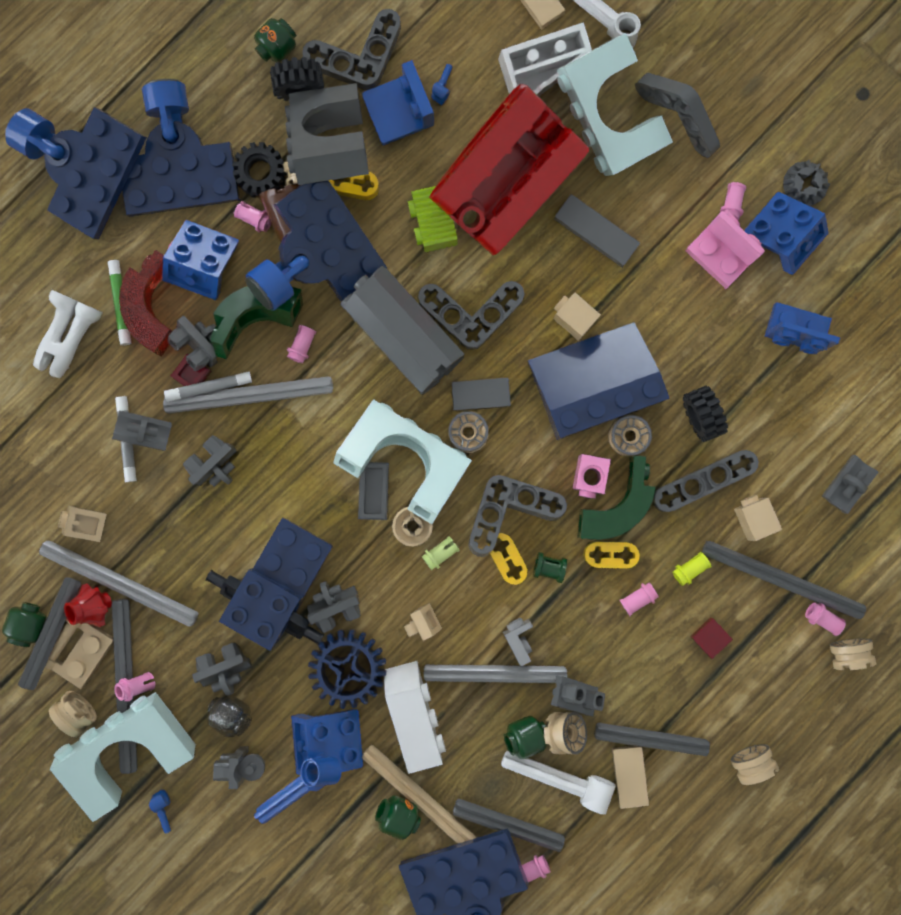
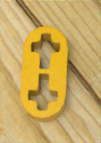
M371 172L367 175L343 178L350 183L341 182L339 186H336L333 180H329L338 195L371 200L379 192L378 179ZM366 180H370L371 185L374 187L368 188L367 192H363L362 186L355 184H365Z
M499 533L498 538L501 541H508L509 545L505 549L509 556L504 558L500 551L494 552V550L490 554L504 580L510 584H520L527 577V567L510 536ZM511 559L516 567L521 566L522 570L519 571L520 577L518 579H515L513 576H507L506 573L510 569L506 561Z
M591 542L585 547L583 552L586 563L596 568H632L637 564L640 557L637 547L627 542ZM596 546H599V551L609 552V557L599 558L598 563H595V559L589 556L590 552L595 551ZM624 547H627L628 552L633 553V557L628 558L627 563H624L622 558H614V552H623Z

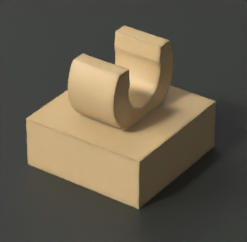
M430 603L411 613L413 621L404 626L409 637L419 632L422 640L434 636L442 629Z

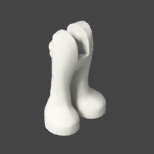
M51 290L49 300L56 308L55 316L37 349L33 366L40 371H44L49 366L54 355L49 373L53 377L61 378L66 370L69 369V365L86 330L92 323L99 321L103 312ZM75 313L71 328L64 341L61 342L62 335Z

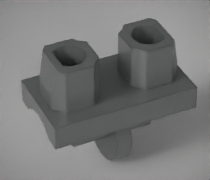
M185 316L178 319L176 329L168 336V343L174 350L179 351L187 344L194 350L186 357L187 363L194 371H198L206 365L212 368L218 362L216 360L218 356L215 355L213 344L211 343L212 332L217 326L212 324L206 328L201 321L193 326Z
M119 410L112 440L165 451L172 423Z
M213 435L203 444V447L211 454V457L205 463L196 454L190 456L183 463V466L190 474L188 480L193 485L198 484L201 486L214 473L215 475L209 480L210 484L214 487L221 480L228 485L233 481L229 475L235 468L233 463L229 461L223 467L221 466L238 450L232 444L225 443Z
M852 455L828 486L822 497L844 514H848L861 495L867 491L868 486L878 474V471L865 464L858 456Z
M324 581L320 583L322 592L313 595L315 603L307 606L309 612L307 618L310 624L315 623L322 633L332 630L336 626L333 615L339 612L343 613L346 621H352L361 616L358 591L355 585L342 590L340 584L330 588L328 583Z
M230 643L221 648L224 661L216 664L214 655L211 653L197 657V672L192 674L194 682H200L203 687L211 685L213 692L223 690L227 696L234 694V684L242 681L239 673L252 668L251 660L243 655L239 645L236 643Z
M556 676L557 688H554L552 692L554 696L551 701L552 706L592 717L594 710H603L605 693L599 692L598 687L564 676Z
M240 746L234 753H223L220 760L214 762L213 780L229 781L228 789H238L245 779L254 781L263 775L266 767L265 761L258 754L247 755L249 746Z

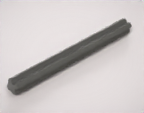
M706 541L702 548V553L706 557L817 603H822L856 619H862L865 615L866 606L864 604L712 541Z
M127 599L112 601L116 684L122 678L128 680L133 678L130 602ZM134 696L128 702L120 701L116 697L117 712L123 713L128 710L134 702ZM119 741L120 772L123 774L136 772L138 769L137 743L133 741Z

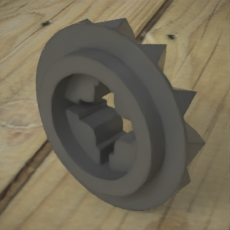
M810 160L795 163L787 170L783 179L785 194L808 206L818 203L826 196L830 186L827 179L828 172L823 171L821 164L811 163ZM812 175L811 185L813 187L809 186L801 191L804 183L802 179Z

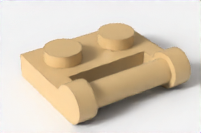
M66 618L67 623L57 638L45 668L54 671L79 689H82L86 686L114 644L113 636L93 624L79 623L71 625ZM79 628L84 633L63 663L57 658L76 629Z

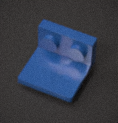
M412 60L402 64L403 76L362 93L363 100L382 145L434 126V112Z
M777 192L744 230L747 234H752L758 238L762 247L778 254L783 271L791 275L799 269L829 234L825 213L781 192Z
M186 220L163 256L162 281L217 300L221 291L222 273L235 252L239 240Z
M778 302L773 305L764 336L773 339L772 342L780 346H790V344L798 346L800 351L807 354H817L839 344L840 337L828 334L832 318Z
M350 709L315 717L306 714L291 715L296 774L301 776V766L306 759L335 757L341 764L342 772L363 767L358 710Z

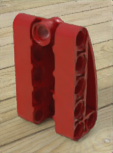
M519 84L463 149L436 185L429 198L494 256L507 245L585 158L590 148L571 129L562 124V120L547 107L546 103L528 85ZM471 210L476 211L475 221L465 224L463 222L465 213Z

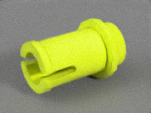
M699 552L698 555L682 566H675L676 570L672 573L681 586L685 584L690 585L692 579L712 566L708 558L702 552Z

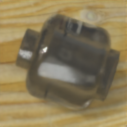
M225 694L220 698L216 697L211 701L207 709L209 713L207 719L209 726L227 738H232L236 735L241 736L248 729L252 721L250 706L232 694L229 696Z

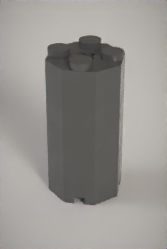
M384 266L378 268L370 278L367 275L361 277L353 286L356 291L348 295L340 304L421 395L435 387L444 375L447 376L464 359L465 354Z

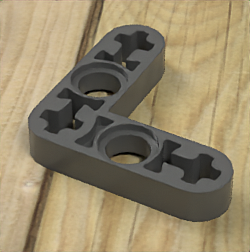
M392 9L380 11L375 18L360 56L322 41L312 40L303 47V57H307L308 61L311 59L310 53L315 54L318 50L321 57H316L315 62L318 61L320 63L322 74L348 84L357 83V87L364 90L375 88L382 79L401 31L400 16ZM393 20V26H389L387 29L386 38L383 36V23ZM378 43L384 45L386 48L385 53L381 56L373 55L370 52L373 45ZM339 59L347 60L350 63L349 68L343 72L337 71L334 68L336 61ZM356 64L359 72L355 71ZM368 70H371L373 77L364 80L362 73L367 74Z
M646 73L635 84L637 92L645 101L678 113L693 147L701 156L709 158L720 148L716 132L701 98L694 88L688 84L651 73Z
M509 281L504 283L472 317L436 284L423 286L419 291L418 298L421 307L461 345L467 349L475 350L481 347L521 305L524 298V290L517 282ZM515 289L517 291L516 298L518 300L515 301L513 299H510L505 304V308L509 310L505 312L503 307L500 305L501 302L506 298L505 290L511 292ZM436 292L437 301L443 305L446 300L448 304L441 308L439 314H436L435 311L438 310V306L432 301L428 304L425 303V293L433 294ZM494 308L498 310L500 319L496 323H488L484 319V312L487 309ZM451 309L456 310L460 314V320L453 325L446 323L444 320L445 312ZM479 319L482 326L489 329V331L486 333L482 329L477 336L478 342L474 340L467 342L468 335L466 331L474 332L479 327V324L475 321Z
M493 476L487 482L469 538V549L478 557L488 556L496 545L506 508L548 521H556L564 515L567 509L565 498L558 493L509 477ZM497 483L502 485V490L506 492L500 493L497 503L491 502L495 493V489L491 487H496ZM523 491L531 493L533 503L530 505L521 504L518 500V494ZM539 496L544 497L541 503L550 504L551 501L557 502L556 507L560 508V510L551 513L549 512L550 507L541 504L539 509H536ZM486 509H493L498 514V520L494 523H488L483 519L482 512ZM483 529L489 530L486 543L490 544V546L479 549L478 543L474 539H480Z

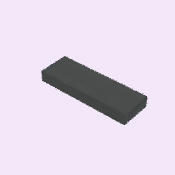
M572 194L554 217L555 221L622 268L640 244L636 239Z

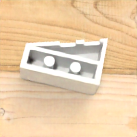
M583 22L502 49L498 61L509 94L519 84H525L540 96L558 82L557 77L559 74L557 69L592 51Z
M414 661L385 669L387 670V674L384 676L385 698L408 774L443 765L441 753L446 752L442 734H436L435 727L439 726L435 709L430 710L428 701H431V696L427 683L423 684L418 662Z

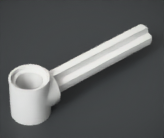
M573 0L608 28L607 34L612 39L624 34L621 30L630 31L631 33L627 34L632 48L635 46L641 26L637 15L630 12L618 14L602 0Z
M509 751L505 752L501 766L579 796L580 802L584 807L599 814H606L616 787L614 783L605 778L591 775V777L588 776L584 780L529 758L519 759L516 755L512 756Z

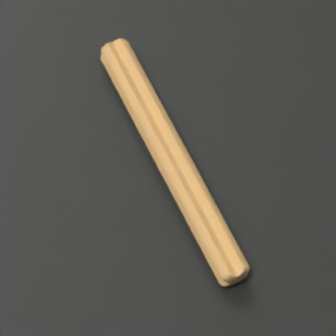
M374 745L369 746L362 755L363 760L410 802L417 805L419 810L456 843L477 838Z

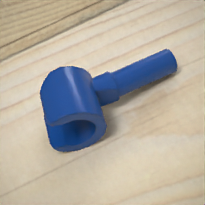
M446 64L441 78L432 87L431 98L440 105L445 103L450 94V90L444 87L453 68L450 64Z
M160 790L152 796L149 807L154 813H157L163 831L166 834L171 831L164 807L168 806L171 801L168 793L165 790Z

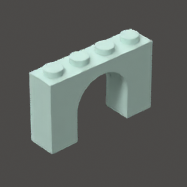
M626 33L615 37L557 69L559 74L557 77L558 84L564 93L567 92L571 100L570 110L576 120H580L584 129L582 131L583 139L589 147H592L596 155L594 157L595 165L599 172L604 173L605 176L615 175L673 143L662 116L652 117L624 133L611 130L599 117L597 96L602 84L613 74L638 61Z
M373 399L337 450L333 463L359 478L374 454L383 447L401 445L412 449L422 459L426 475L424 482L411 500L408 510L433 524L472 460L467 458L463 451L451 448L443 443L437 435L427 433L419 428L413 420L396 414L389 405L379 403Z
M156 692L148 697L145 695L139 697L131 704L128 710L123 713L120 711L114 713L105 721L104 725L98 729L93 727L87 730L80 737L79 741L72 745L69 743L63 745L54 754L55 758L50 771L92 822L118 807L122 790L104 769L100 760V753L107 746L119 741L140 743L151 751L168 774L194 758L196 744Z

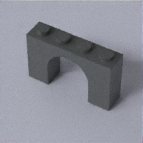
M357 83L290 93V105L285 106L288 121L286 122L288 135L286 142L289 153L287 155V162L290 174H296L298 185L369 174L362 131L335 136H316L329 129L363 124Z

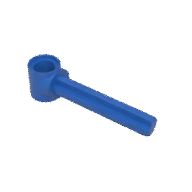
M335 757L306 759L301 766V776L256 809L257 812L254 813V818L259 820L260 824H265L309 791H319L326 785L336 784L340 780L342 773L339 760Z

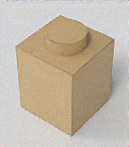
M574 293L570 298L564 296L554 308L557 313L553 319L579 341L601 314L578 294Z
M753 495L741 500L742 506L734 509L748 541H757L782 530L769 498H758L757 495Z

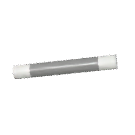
M250 372L166 390L164 395L166 402L252 383Z
M127 396L116 397L118 417L119 410L129 412ZM120 441L125 482H135L137 478L133 444Z

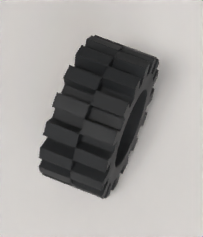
M294 57L291 61L284 59L282 63L277 62L275 66L271 67L270 75L273 94L275 97L277 96V99L281 100L284 98V101H289L290 93L324 88L321 65L318 61L315 62V59L311 58L307 61V57H302L301 60H297V57Z
M255 142L249 143L251 148L247 149L246 146L241 148L242 154L236 153L237 162L233 161L232 164L235 169L233 175L246 194L249 193L253 198H256L257 195L260 198V193L274 188L279 190L282 189L281 184L285 185L287 173L284 172V161L277 150L275 151L273 146L268 145L266 147L264 142H259V146H256ZM264 161L270 165L269 176L264 180H254L250 177L249 173L251 166L255 162Z
M705 385L683 395V406L686 409V416L689 417V423L693 426V431L697 433V437L702 442H707L728 432V424L726 423V416L723 415V407H720L719 399L715 397L714 391H711L709 386Z

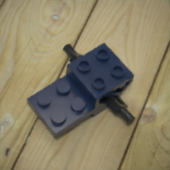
M282 517L255 566L252 569H248L242 581L231 575L226 579L213 570L208 573L205 580L221 589L220 594L231 600L219 622L269 651L275 647L284 632L297 639H301L304 636L318 645L325 634L310 627L309 620L297 614V611L307 596L309 588L331 552L333 545Z

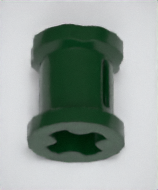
M538 552L533 577L543 576L556 579L558 583H562L567 569V559L562 558L559 560L546 557L542 552Z

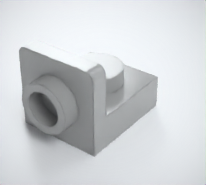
M518 618L506 625L508 630L504 631L503 634L519 665L522 667L531 662L528 654L532 652V649L525 636L519 638L518 635L532 628L533 625L529 619L523 621L522 618Z

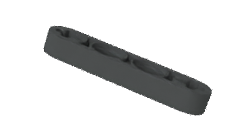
M748 450L738 451L655 490L652 501L653 505L662 512H671L753 474L758 468V458L753 452ZM740 456L743 459H749L750 463L746 465L748 470L738 468L732 471L729 467L741 461ZM715 467H720L725 472V479L721 483H715L711 479L710 474ZM689 479L696 480L700 487L698 493L693 496L687 494L684 488L686 481ZM678 485L679 494L684 498V501L681 502L680 497H675L670 500L671 506L669 507L667 504H660L659 500L663 498L662 492H665L666 495L677 492L674 486Z

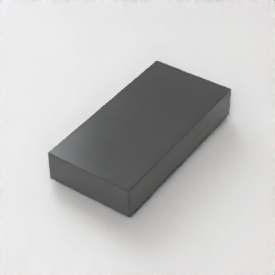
M508 378L452 382L454 411L511 406Z
M369 462L361 473L359 480L358 519L388 520L389 463Z

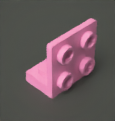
M723 211L685 250L725 289L765 252L758 238L752 234H747L740 227L739 221L734 216Z

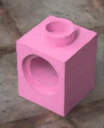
M584 454L578 456L573 489L580 490L579 496L596 499L597 494H605L610 459ZM588 469L594 470L598 475V480L593 486L588 485L584 481V473Z

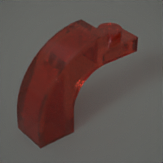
M155 250L152 255L150 254L144 259L140 273L129 267L121 284L119 304L123 321L131 335L144 347L162 357L170 346L168 336L173 330L157 319L152 308L153 292L162 279L164 256Z

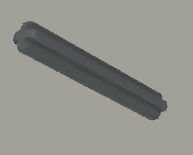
M69 577L63 580L18 682V686L27 690L36 689L66 620L64 605L76 597L81 586V582Z
M597 723L594 731L595 738L602 741L700 756H708L710 742L702 738Z
M457 799L453 808L454 816L497 831L508 828L511 836L557 852H561L565 838L562 834L462 799Z

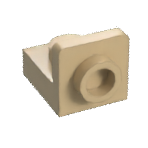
M68 505L67 511H61L58 528H62L64 536L100 542L107 514Z

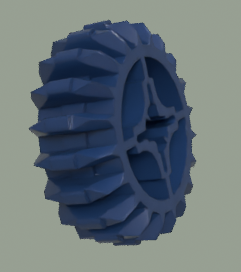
M340 629L337 634L338 640H336L332 633L328 634L327 640L329 645L323 640L318 643L319 648L323 652L313 650L311 653L318 661H310L308 663V667L317 669V671L311 672L308 675L309 679L318 678L319 680L312 686L313 690H318L322 687L324 690L319 698L324 699L329 694L332 696L329 705L333 706L336 700L339 699L341 700V709L346 707L347 700H350L352 708H357V698L364 705L367 704L369 700L366 693L376 697L378 692L373 686L382 688L384 682L377 678V676L383 677L387 674V670L378 668V666L386 664V658H376V656L382 653L383 649L381 647L374 651L371 649L376 642L374 638L370 639L368 644L363 642L366 637L365 632H362L359 639H356L355 629L349 631L348 638L345 637L344 630ZM353 646L347 657L342 658L329 655V652L337 647ZM360 651L369 659L371 674L367 673L366 669L362 668L358 663ZM354 656L351 669L355 673L350 672L342 681L344 667L341 666V663L345 666ZM325 663L337 674L335 686L327 678ZM350 680L366 682V685L354 691L343 690L346 682Z

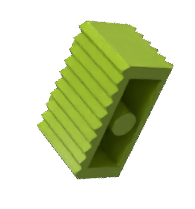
M436 186L411 191L412 200L407 201L411 218L417 217L419 227L414 228L417 245L423 244L424 252L458 245L453 219L429 198Z

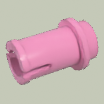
M731 182V184H728L725 204L721 207L720 212L723 211L739 220V217L743 215L741 206L746 185L739 182Z
M241 201L235 209L234 217L254 226L257 232H267L271 227L272 223L265 210L260 211L244 201Z
M299 325L291 348L287 349L289 352L287 357L303 364L304 360L309 357L307 352L314 335H316V331Z
M642 583L640 589L621 599L620 602L629 616H631L650 602L652 604L656 603L655 599L659 596L650 583L646 585Z
M812 603L805 613L809 623L813 625L818 624L834 636L841 634L846 625L845 620L826 610L824 604Z
M146 672L129 680L126 678L120 679L114 688L116 697L120 701L128 702L133 699V696L154 690L155 681L145 685L143 683L153 679V675L150 672Z
M535 855L534 860L522 865L528 883L539 877L544 879L547 877L546 874L551 872L544 855L540 857Z

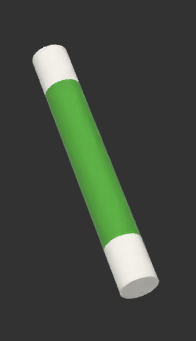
M119 260L108 261L119 341L120 345H130L132 342Z

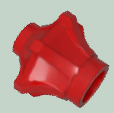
M87 583L81 586L76 597L70 602L65 603L64 613L71 625L88 623L102 627L106 625L105 615L108 609L112 607V601L108 593H101L98 587L92 589Z

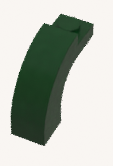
M248 286L235 291L225 298L213 313L217 327L212 332L211 343L213 344L215 355L227 360L240 333L247 326L255 322L273 321L293 327L303 307L301 289L292 286L294 295L274 311L266 309L256 299Z
M634 455L630 457L627 490L623 499L615 507L604 511L580 509L577 538L601 540L617 537L635 527L642 520L651 506L655 493V486H644V480L648 481L650 474V464L646 463V456Z

